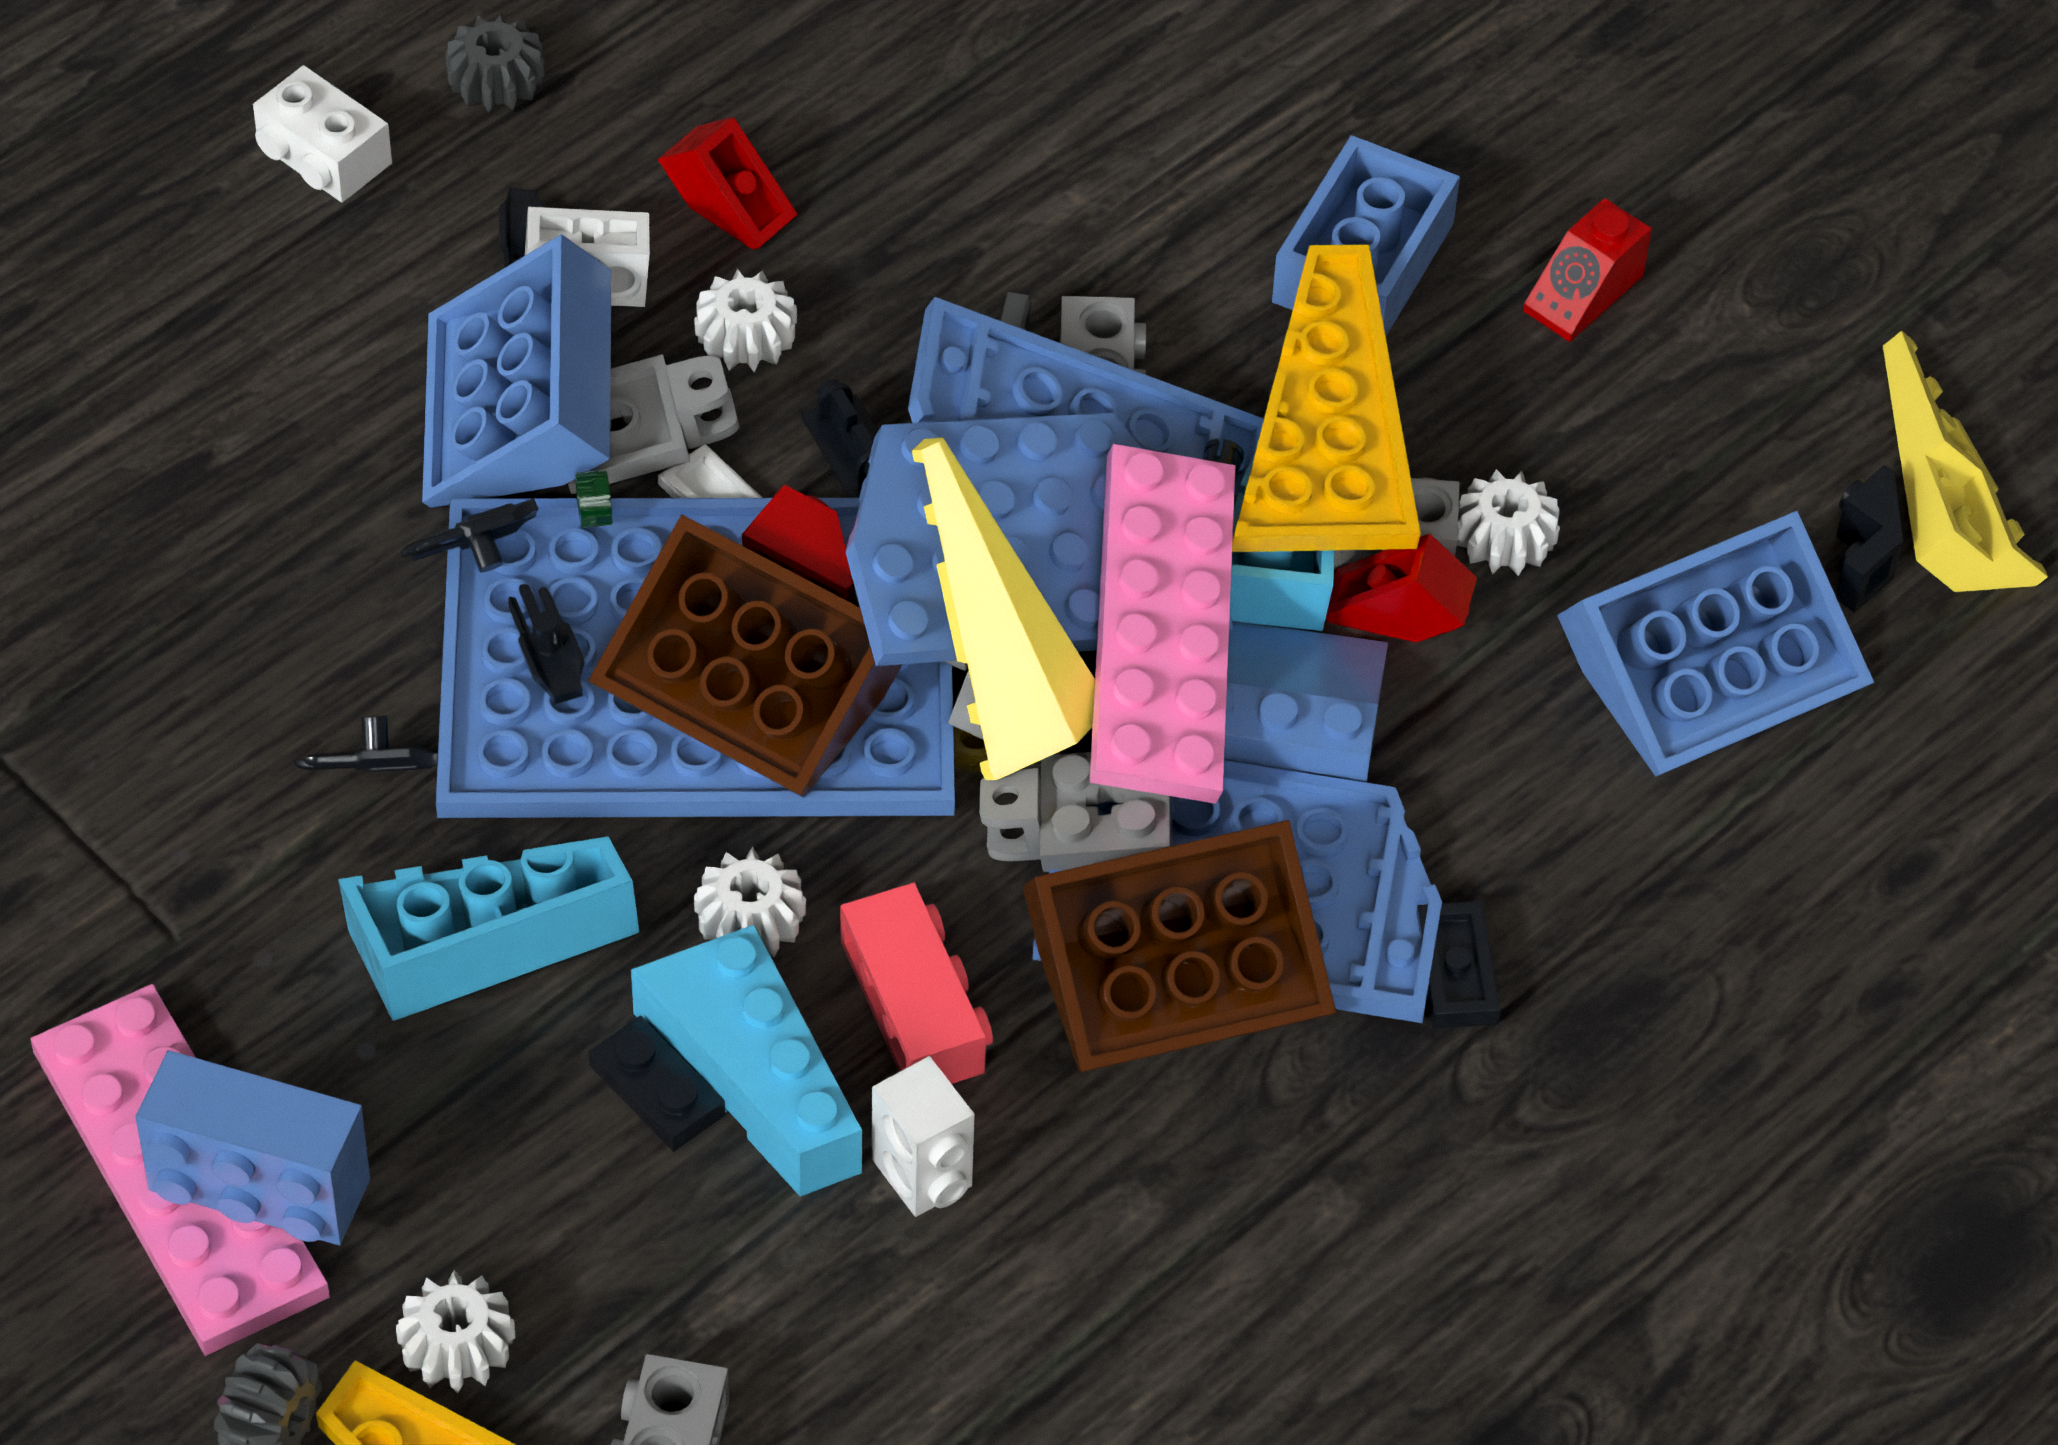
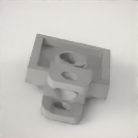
M662 354L611 368L610 428L612 426L611 420L618 417H623L624 422L628 425L621 430L610 431V459L590 471L605 469L608 474L609 484L691 462L688 449L723 440L737 432L740 425L720 358L701 356L666 365ZM706 377L712 380L709 387L698 390L691 388L692 383L699 378ZM713 409H720L722 411L721 416L716 420L704 421L701 419V415L704 412ZM574 479L568 483L571 494L576 493Z
M1091 752L1057 754L1041 760V779L1038 768L1020 769L998 780H985V778H982L980 781L979 813L982 824L988 827L987 849L991 858L1000 861L1040 859L1043 872H1049L1050 869L1068 870L1173 846L1172 796L1090 783ZM1003 793H1014L1018 796L1017 800L1012 804L999 805L995 803V799ZM1103 802L1119 803L1112 807L1111 814L1099 815L1098 809L1095 807ZM1023 828L1024 834L1017 839H1007L1002 836L1006 829Z

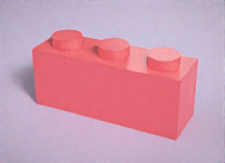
M915 882L840 905L841 944L898 1071L900 1072L930 1056L951 1084L984 1074L986 1046L993 1043L991 1026L984 1009L981 1006L972 1008L966 995L969 991V983L961 959L958 955L949 957L942 943L945 941L944 926L934 904L925 906Z

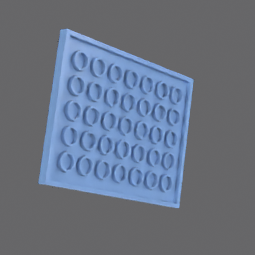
M577 498L535 499L538 506L536 516L524 523L517 532L495 540L503 561L500 567L491 571L480 572L471 548L462 550L460 547L448 550L436 787L437 818L954 816L953 725L948 724L953 711L952 665L946 662L903 664L884 699L803 798L588 681L681 514L742 545V533L772 498H611L612 525L581 528ZM819 498L829 508L837 511L847 548L849 536L854 529L861 501H859V498ZM450 499L449 529L455 528L459 522L468 520L469 516L508 503H513L514 505L530 499ZM520 585H529L540 612L546 610L538 590L542 586L547 588L562 621L570 624L584 657L585 664L581 676L583 696L554 704L547 692L533 680L518 644L520 635L508 604L509 596L517 599L530 633H533V625L519 593Z

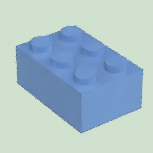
M1351 135L1276 254L1272 303L1293 310L1309 245H1369L1385 336H1387L1454 224L1460 176Z
M167 1050L135 1116L149 1191L156 1192L160 1197L171 1203L184 1205L191 1202L218 1210L226 1217L237 1222L251 1223L256 1221L281 1228L291 1236L302 1241L314 1242L322 1240L340 1246L370 1181L362 1105Z

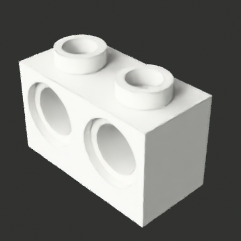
M528 207L525 255L562 234L611 269V306L645 307L650 255L649 213Z
M930 1056L872 1087V1160L915 1217L935 1206L937 1208H944L955 1203L972 1186L975 1114Z

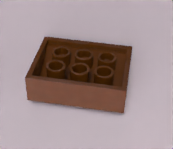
M681 514L588 681L804 798L884 699L903 664L875 665L860 607Z
M1289 820L1036 876L1023 886L1037 949L1079 1073L1337 1013Z

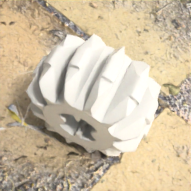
M737 269L733 280L728 281L715 276L710 290L700 292L697 301V317L694 319L695 335L698 336V342L704 344L707 356L724 358L729 371L738 363H747L752 371L755 372L760 360L777 365L781 351L792 349V342L795 339V324L797 323V308L794 305V299L788 297L783 281L768 283L763 270L753 278H744Z
M1497 469L1492 477H1490L1489 482L1474 478L1471 486L1468 488V493L1461 495V500L1459 501L1457 546L1468 548L1467 554L1469 555L1470 564L1487 560L1492 575L1501 566H1509L1518 576L1522 569L1525 568V563L1541 567L1543 560L1547 556V551L1553 550L1554 545L1558 541L1560 526H1558L1559 508L1557 506V499L1547 497L1544 481L1528 485L1522 471L1514 479H1505Z
M752 847L744 860H737L726 852L723 860H721V868H705V873L702 876V886L697 888V893L694 895V910L698 913L699 930L703 934L704 939H716L754 925L768 953L775 957L777 950H779V941L795 942V938L799 933V922H802L803 916L806 915V898L801 891V879L797 874V870H784V863L781 861L779 854L766 861L759 860L758 854Z
M454 1270L448 1280V1285L442 1287L426 1277L425 1283L422 1286L423 1297L406 1296L402 1306L404 1318L398 1320L399 1324L396 1325L397 1342L404 1348L402 1350L404 1364L408 1367L409 1372L422 1370L423 1381L427 1383L429 1388L443 1378H449L451 1388L458 1394L464 1384L463 1379L473 1377L486 1386L487 1380L490 1378L489 1367L506 1368V1362L509 1359L508 1345L512 1344L513 1339H515V1323L510 1315H508L507 1299L504 1297L503 1292L489 1294L488 1283L485 1282L482 1275L466 1286L462 1285L461 1277Z

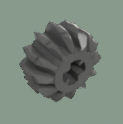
M501 13L496 21L486 22L480 16H477L474 28L458 26L454 37L455 40L448 42L445 58L448 82L452 87V92L460 93L466 106L483 102L489 113L495 105L504 104L513 111L517 99L533 100L536 86L543 84L545 62L539 36L536 33L529 32L524 20L508 24Z
M257 1343L248 1351L247 1355L242 1354L236 1360L235 1370L231 1377L225 1378L226 1387L223 1395L217 1400L220 1410L214 1420V1430L218 1432L219 1445H301V1440L305 1433L311 1432L310 1423L313 1415L319 1410L316 1405V1399L322 1390L321 1380L318 1379L317 1364L305 1359L300 1353L276 1345L270 1347Z

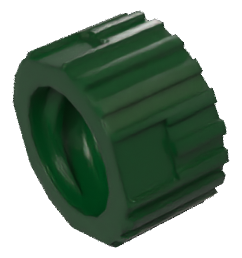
M604 469L575 473L581 528L612 525V505L607 471Z

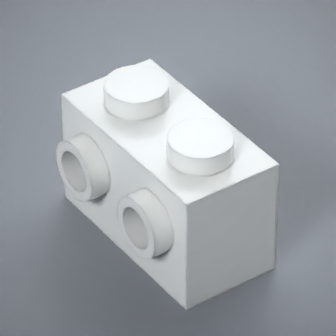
M304 65L253 104L256 125L255 137L261 150L271 159H280L296 170L314 189H323L341 203L392 164L388 123Z

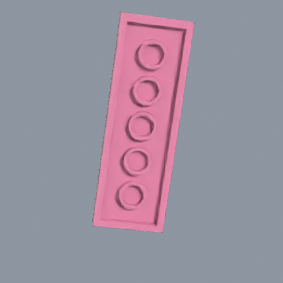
M1113 444L1108 453L1106 462L1090 783L1215 804L1223 792L1235 465Z
M153 984L30 1038L33 1053L205 1356L330 1298L328 1283L304 1242L291 1236L284 1229L256 1221L251 1223L237 1222L226 1217L218 1210L191 1202L184 1205L171 1203L160 1197L156 1192L149 1191L135 1116L167 1050L196 1058Z

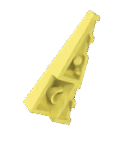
M1900 331L1883 345L1916 561L1954 592L2037 586L2048 577L2043 565L2034 561L2017 546L2018 541L2025 535L2017 521L2014 519L2006 520L1996 492L1999 490L1961 422L1955 417L1952 418L1945 410L1938 408L1935 400L1943 391L1936 379L1931 376L1925 379L1915 354L1918 347L1909 336Z
M944 438L923 439L912 450L914 462L924 463L932 503L924 506L927 524L938 527L945 561L936 565L957 661L967 663L975 697V702L967 705L971 723L981 725L988 757L987 760L980 762V768L985 780H998L1077 744L1093 727L1095 678Z

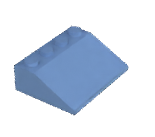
M560 234L428 314L422 502L430 508L450 505V499H487L562 486L574 480L575 473L593 470L610 459L611 269L564 235Z
M1798 511L1583 599L1557 615L1582 673L1655 777L1874 683Z
M1232 621L1234 630L1229 635L1224 760L1367 783L1388 642Z

